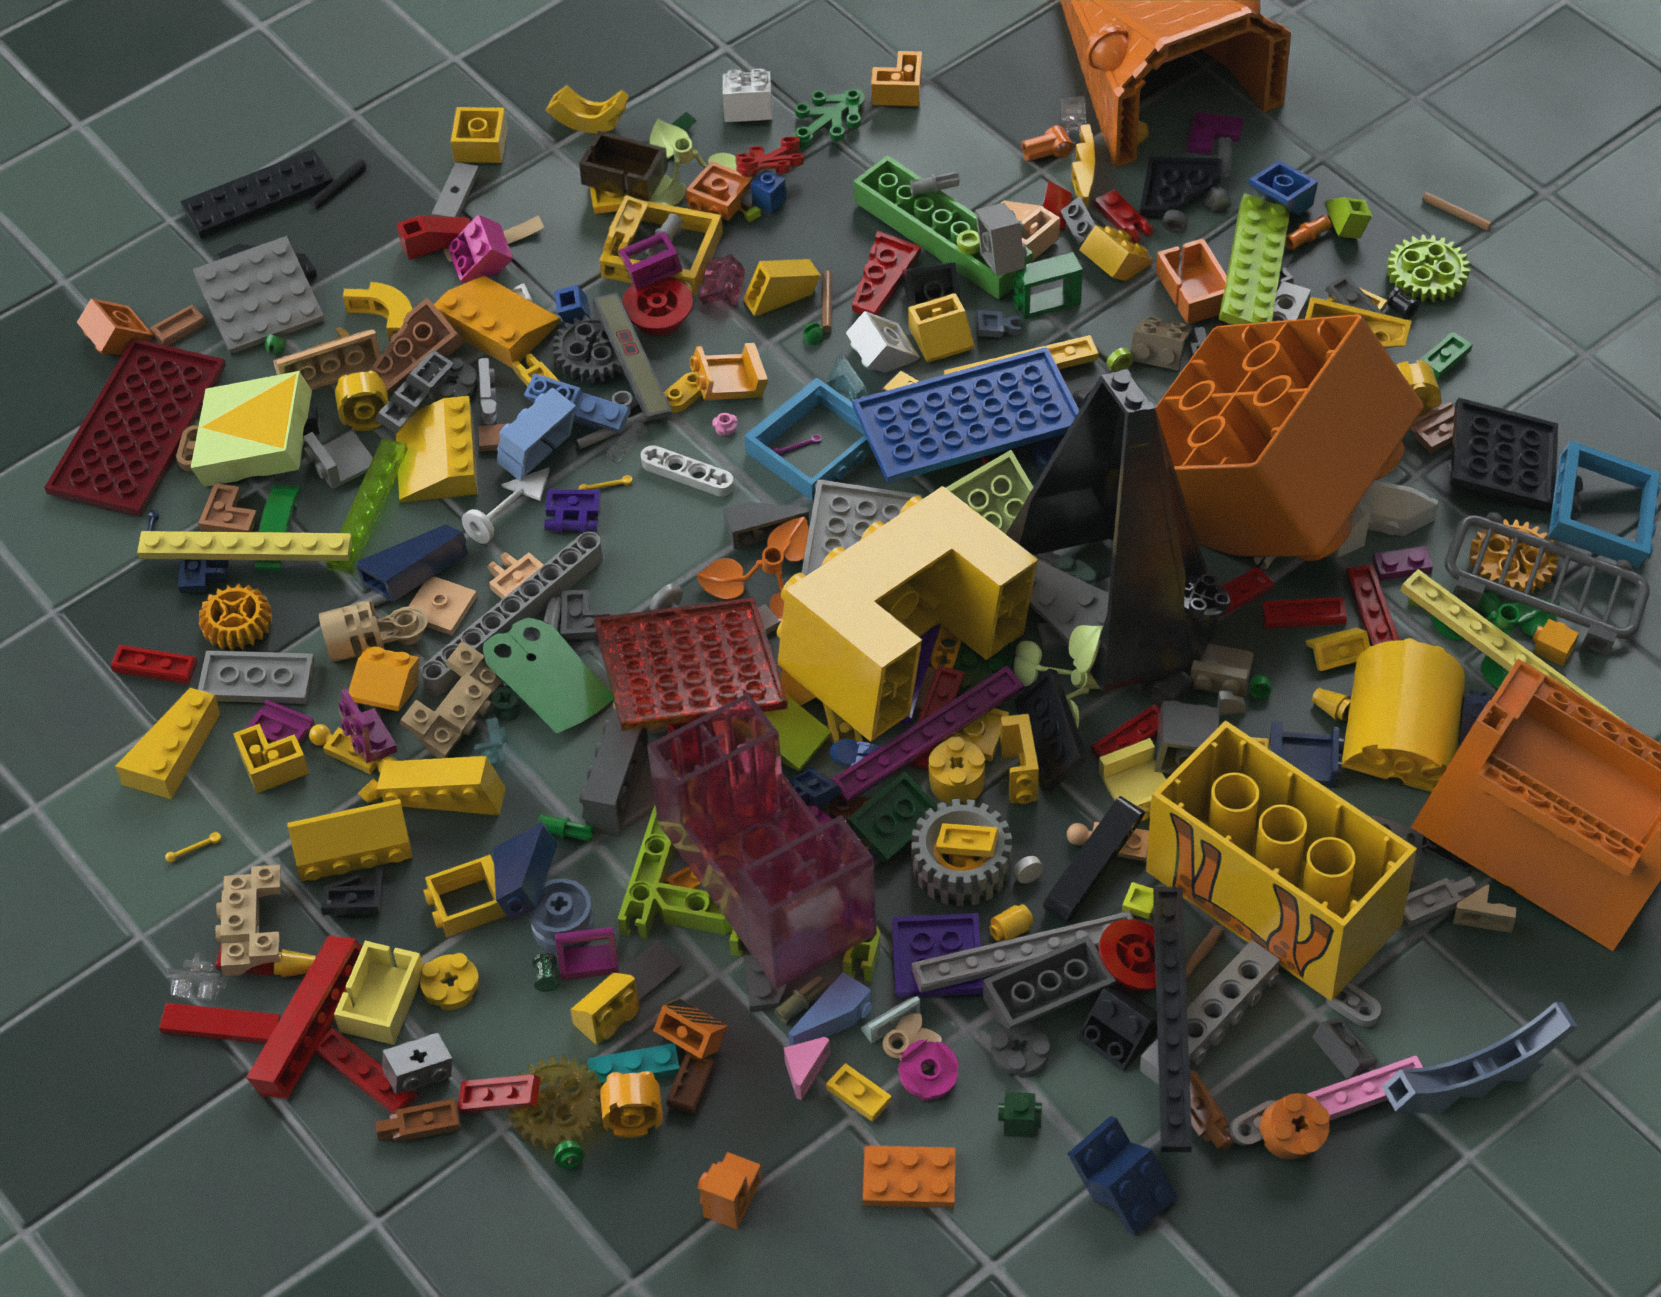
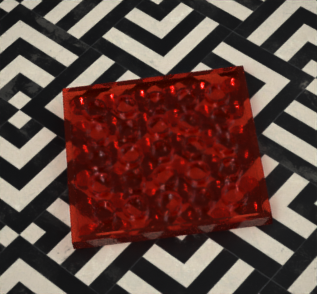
M754 597L594 618V628L621 731L788 709L786 693Z

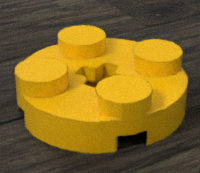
M455 953L454 955H443L431 962H427L422 968L420 985L423 996L429 1004L432 1005L433 1003L440 1006L442 1010H456L472 1001V996L475 994L476 989L478 992L480 981L475 965L463 953ZM448 978L457 979L451 987L447 983L442 984Z

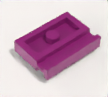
M266 700L264 702L265 706L259 709L246 727L249 728L260 724L268 744L295 734L299 745H301L308 735V730L315 723L314 719Z

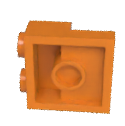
M711 161L686 189V204L691 210H702L707 213L721 215L722 219L729 221L741 207V198L751 188L753 177H744L736 170Z

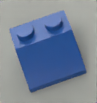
M1278 160L1251 177L1248 184L1271 202L1281 204L1291 213L1299 216L1314 205L1318 181Z

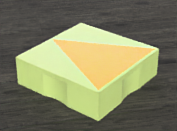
M300 371L205 390L191 463L192 471L204 487L213 486L214 483L235 482L252 476H268L299 470L304 443L303 430L308 419L312 390Z

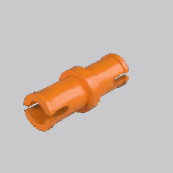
M1320 215L1310 223L1305 222L1301 224L1298 230L1286 235L1285 245L1288 249L1294 250L1305 242H1312L1316 239L1317 235L1331 228L1330 219L1326 215Z

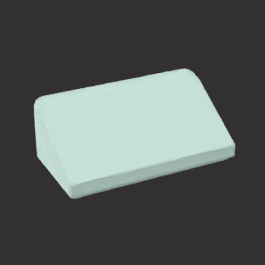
M916 996L903 1001L861 1026V1031L871 1043L878 1041L889 1031L896 1029L899 1020L903 1016L920 1013V999Z

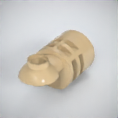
M368 600L319 613V620L331 663L361 656L368 646H377L385 650L384 644L398 640L404 645L417 643L427 626L428 616L422 609L410 606L397 609L388 616L377 618L373 602Z

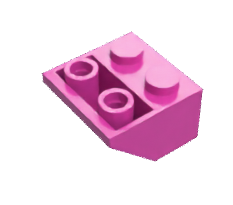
M479 214L447 246L459 280L463 283L482 276L498 275L513 259L501 224Z

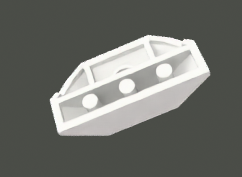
M1375 480L1361 499L1371 512L1368 530L1405 536L1434 521L1438 500L1429 498L1426 494L1412 487Z

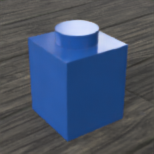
M578 284L554 291L557 314L565 323L574 324L575 317L582 321L585 314L588 319H591L588 297Z

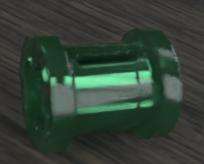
M551 953L534 956L532 964L536 972V978L534 979L535 989L542 992L557 989L560 986V979L556 976L557 956Z

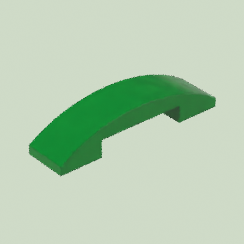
M275 485L264 508L259 532L288 533L293 509L297 510L302 490L301 486ZM255 560V569L282 571L284 560Z

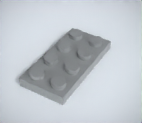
M206 651L198 690L214 694L216 700L222 702L264 703L266 700L274 703L307 704L315 658L313 654Z

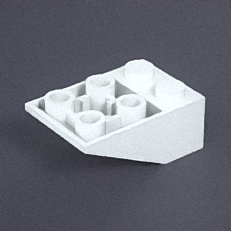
M753 69L750 73H742L740 70H731L727 74H723L724 122L772 119L770 71L765 72V69Z

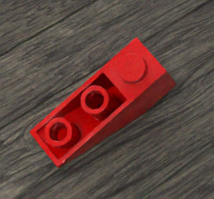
M417 216L396 223L400 244L408 260L446 248L471 221L469 218Z

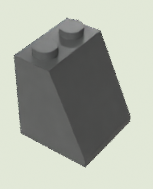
M1163 701L1158 717L1154 772L1172 774L1219 727L1218 708L1202 704H1184L1179 701Z

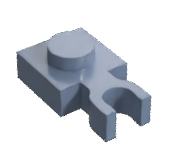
M977 310V336L1002 338L1004 332L1009 335L1019 336L1021 327H1018L1020 317L1010 316L1009 318H1003L1002 312Z

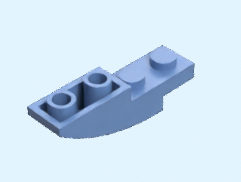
M535 373L533 374L524 393L526 399L534 403L540 394H545L551 388H554L576 405L574 422L596 430L604 428L621 434L631 412L629 407L583 393L579 387Z

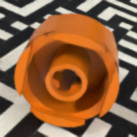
M1300 1093L1290 1094L1272 1103L1265 1109L1260 1119V1134H1262L1266 1143L1265 1146L1273 1155L1285 1160L1298 1159L1315 1152L1325 1143L1329 1133L1330 1116L1327 1109L1313 1097Z

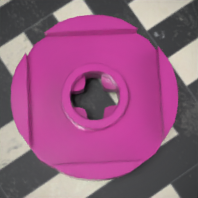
M919 1040L911 1044L904 1051L898 1067L899 1078L904 1088L921 1101L927 1102L932 1099H939L948 1094L956 1083L958 1060L954 1052L944 1043ZM923 1064L935 1066L933 1076L922 1073Z

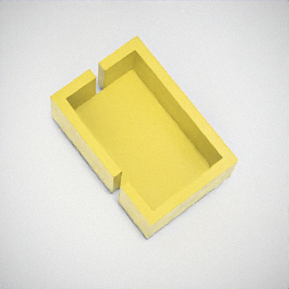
M365 941L347 982V993L343 992L334 1013L339 1032L395 1045L420 984L423 968L420 953L395 948L393 954L397 967H394L395 964L390 946Z

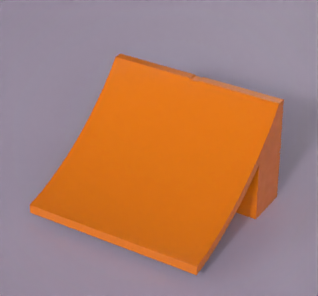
M1517 659L1492 700H1489L1476 719L1411 828L1505 886L1513 888L1518 894L1606 948L1614 951L1661 880V743L1522 660Z

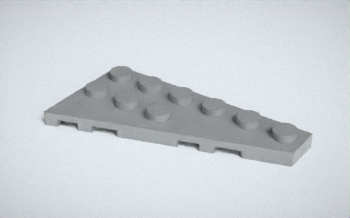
M1038 560L1029 605L1068 643L1072 631L1077 626H1104L1108 610L1109 593Z

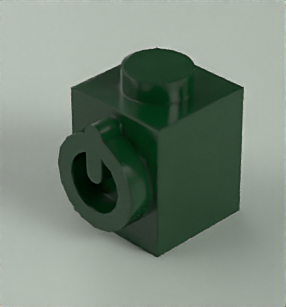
M1005 1092V1103H999L998 1121L1004 1122V1136L1034 1138V1129H1041L1042 1103L1035 1102L1036 1093Z

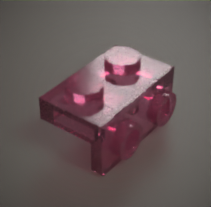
M733 254L713 259L707 263L698 297L703 304L724 298L730 306L737 305L745 268Z

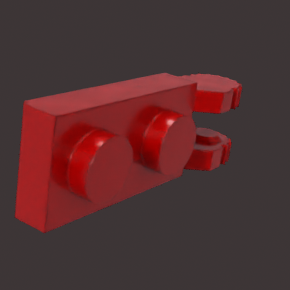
M1115 189L1094 199L1095 208L1118 231L1121 229L1132 237L1130 240L1133 243L1141 241L1139 231L1146 237L1154 233L1150 223L1145 218L1143 219Z

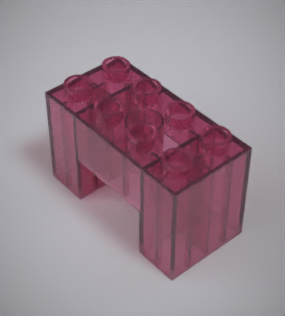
M749 693L647 745L659 826L776 989L877 934L873 856L841 815L823 825L819 823L783 775L779 732Z

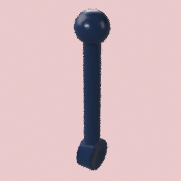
M151 510L148 513L150 521L147 531H153L154 523L159 519L157 510Z

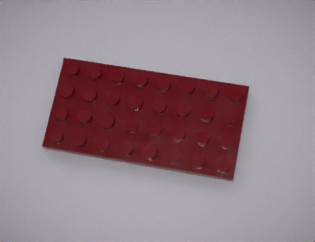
M132 338L44 487L46 494L141 517L177 454L183 431L192 426L203 406L205 390L216 385L225 369V359Z

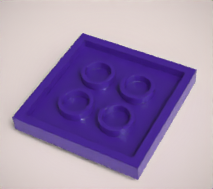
M978 913L892 917L896 998L983 994V978L920 993L911 970V965L914 962L981 947Z

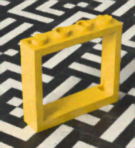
M644 201L649 204L642 221L663 225L670 214H675L683 221L682 226L679 228L706 233L691 270L682 269V272L670 276L684 283L691 294L696 296L723 233L721 215ZM615 238L612 248L609 252L604 250L599 260L601 277L632 283L621 257L617 256L618 248L623 240ZM630 259L632 264L640 262V260Z

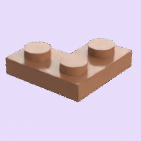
M214 483L198 522L200 530L212 532H252L258 518L257 511L236 507L241 495L240 487Z

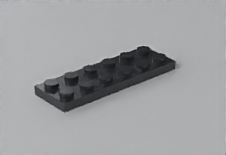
M311 149L180 202L182 209L198 236L203 238L321 191L334 180L316 150Z

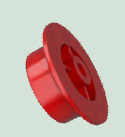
M667 277L639 290H636L633 284L624 294L622 304L631 323L636 325L640 331L652 336H663L676 331L681 326L683 320L692 309L693 299L690 290L684 283Z
M1133 919L1119 920L1110 924L1100 937L1099 953L1104 966L1116 980L1114 985H1119L1131 993L1155 990L1154 927L1148 923Z

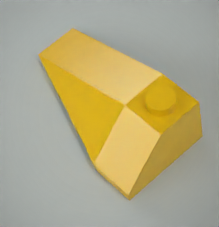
M1310 298L1305 319L1360 314L1384 348L1405 347L1412 321L1323 299Z

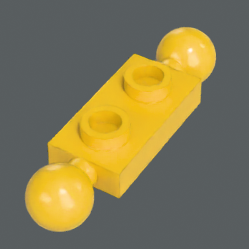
M323 724L313 726L309 732L310 741L316 746H324L323 749L326 755L370 775L376 767L379 773H381L383 762L398 761L393 756H385L366 763L361 754L357 755L355 753L351 737L345 736L339 727L333 735L330 729Z

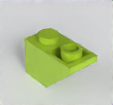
M1346 197L1326 200L1324 205L1338 236L1361 239L1372 218L1366 201Z

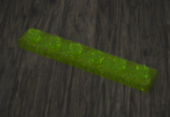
M381 439L340 533H351L349 561H327L328 569L353 574L356 563L360 559L408 450L406 443Z

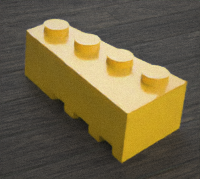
M189 688L115 766L121 784L172 800L221 714L215 695Z
M487 756L385 761L381 769L377 791L385 802L400 799L403 807L500 816L506 787Z

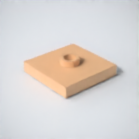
M433 576L423 583L408 607H417L425 611L428 616L426 627L453 636L476 600L477 592Z

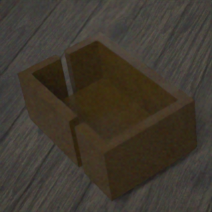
M598 131L590 144V149H587L579 162L581 184L620 195H625L627 192L630 197L650 201L668 170L666 148Z

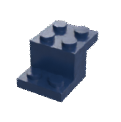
M1108 1117L1067 1153L1093 1201L1114 1208L1128 1233L1136 1235L1178 1197L1153 1150L1130 1142L1119 1120L1115 1117Z

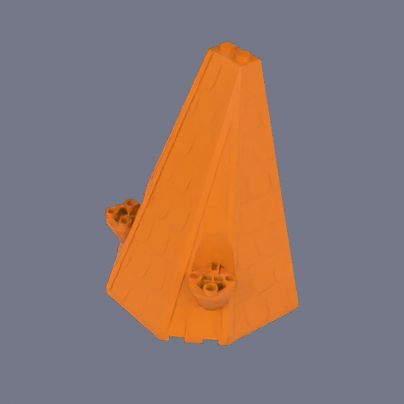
M1060 0L1110 161L1114 168L1137 160L1140 89L1146 83L1143 78L1152 68L1158 70L1163 63L1201 49L1229 69L1263 112L1284 105L1291 32L1286 26L1260 14V0Z

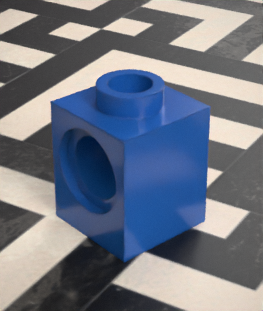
M764 170L751 182L752 204L772 214L786 201L785 179L769 170Z

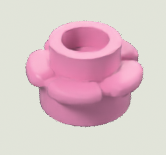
M721 413L712 421L716 433L720 436L732 435L738 423L737 418L729 413Z

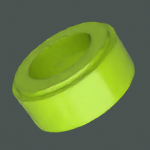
M966 230L957 236V248L961 253L971 255L980 251L978 232Z
M1119 348L1110 354L1107 359V365L1112 372L1128 369L1133 362V355L1127 348Z

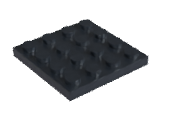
M1459 397L1455 403L1450 484L1552 510L1557 471L1558 423Z

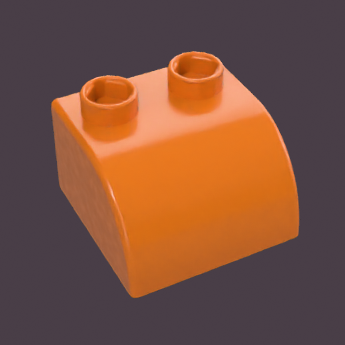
M1355 314L1217 326L1210 332L1155 408L1199 544L1236 556H1298L1301 560L1315 561L1332 554L1348 539L1352 530L1350 515L1374 480L1377 481L1383 478L1400 463L1404 455L1402 440L1422 412L1424 406L1362 315Z

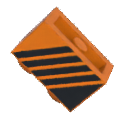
M679 998L662 1006L653 1031L702 1059L718 1052L728 1026Z

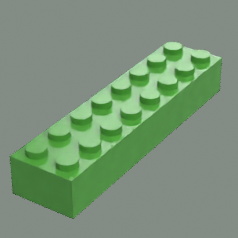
M890 156L884 157L853 181L854 202L918 246H921V248L943 263L955 262L958 273L998 300L1014 288L1013 278H1016V271L996 276L981 256V251L967 255L958 250L957 236L961 232L966 230L978 232L976 214L941 190H938L936 194L933 191L912 196L909 181L922 178ZM1026 248L1027 258L1024 259L1025 265L1033 263V252Z

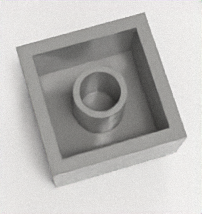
M1005 203L976 209L981 256L995 275L1025 269L1024 259L1027 258V250L1024 243H1022V236L1025 235L1022 221L1017 220L1014 211H1010Z

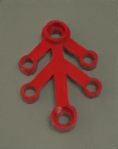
M794 136L783 137L780 139L781 147L766 155L764 154V147L761 146L750 147V154H736V171L744 177H752L760 170L776 169V173L781 174L789 173L790 165H804V155L798 154L800 138Z

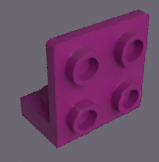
M347 689L341 690V701L338 702L343 720L340 721L344 735L351 737L355 753L357 755L361 754L366 763L396 753L397 744L375 709L373 708L361 713Z

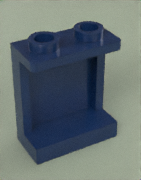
M1272 721L1270 750L1324 787L1336 788L1337 777H1343L1342 760H1338V755L1343 754L1344 738L1339 737V727H1333L1332 735L1283 732V722Z

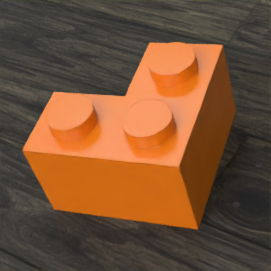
M727 1152L723 1162L712 1163L708 1173L704 1172L698 1183V1190L701 1193L700 1204L703 1207L704 1217L738 1229L762 1180L761 1165Z

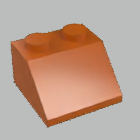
M92 298L77 321L83 329L84 335L90 338L96 345L95 348L104 355L114 354L121 356L132 338L149 341L154 336L130 306Z

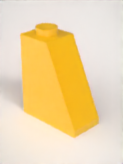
M810 259L759 261L743 300L752 314L759 316L812 295L821 275Z

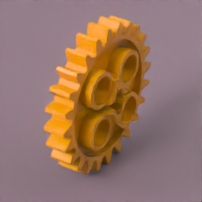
M1507 520L1503 522L1506 526L1545 540L1547 539V532L1538 534L1539 527L1536 526L1531 530L1528 528L1529 522H1526L1523 526H1519L1518 520H1515L1513 525H1509ZM1483 529V533L1477 532L1476 539L1472 540L1469 552V565L1471 567H1474L1488 531L1486 529ZM1493 532L1477 575L1498 583L1513 539ZM1518 542L1503 584L1504 586L1524 593L1539 551L1538 548ZM1544 551L1530 593H1534L1535 586L1543 589L1545 582H1551L1552 576H1555L1559 559V557H1556L1557 555Z

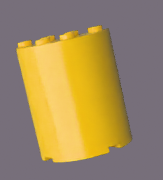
M1412 638L1383 642L1370 646L1362 652L1356 662L1341 767L1386 780L1390 777H1397L1403 780L1404 785L1432 793L1457 752L1466 681L1465 672L1461 664L1452 655L1447 653L1444 648L1418 642Z

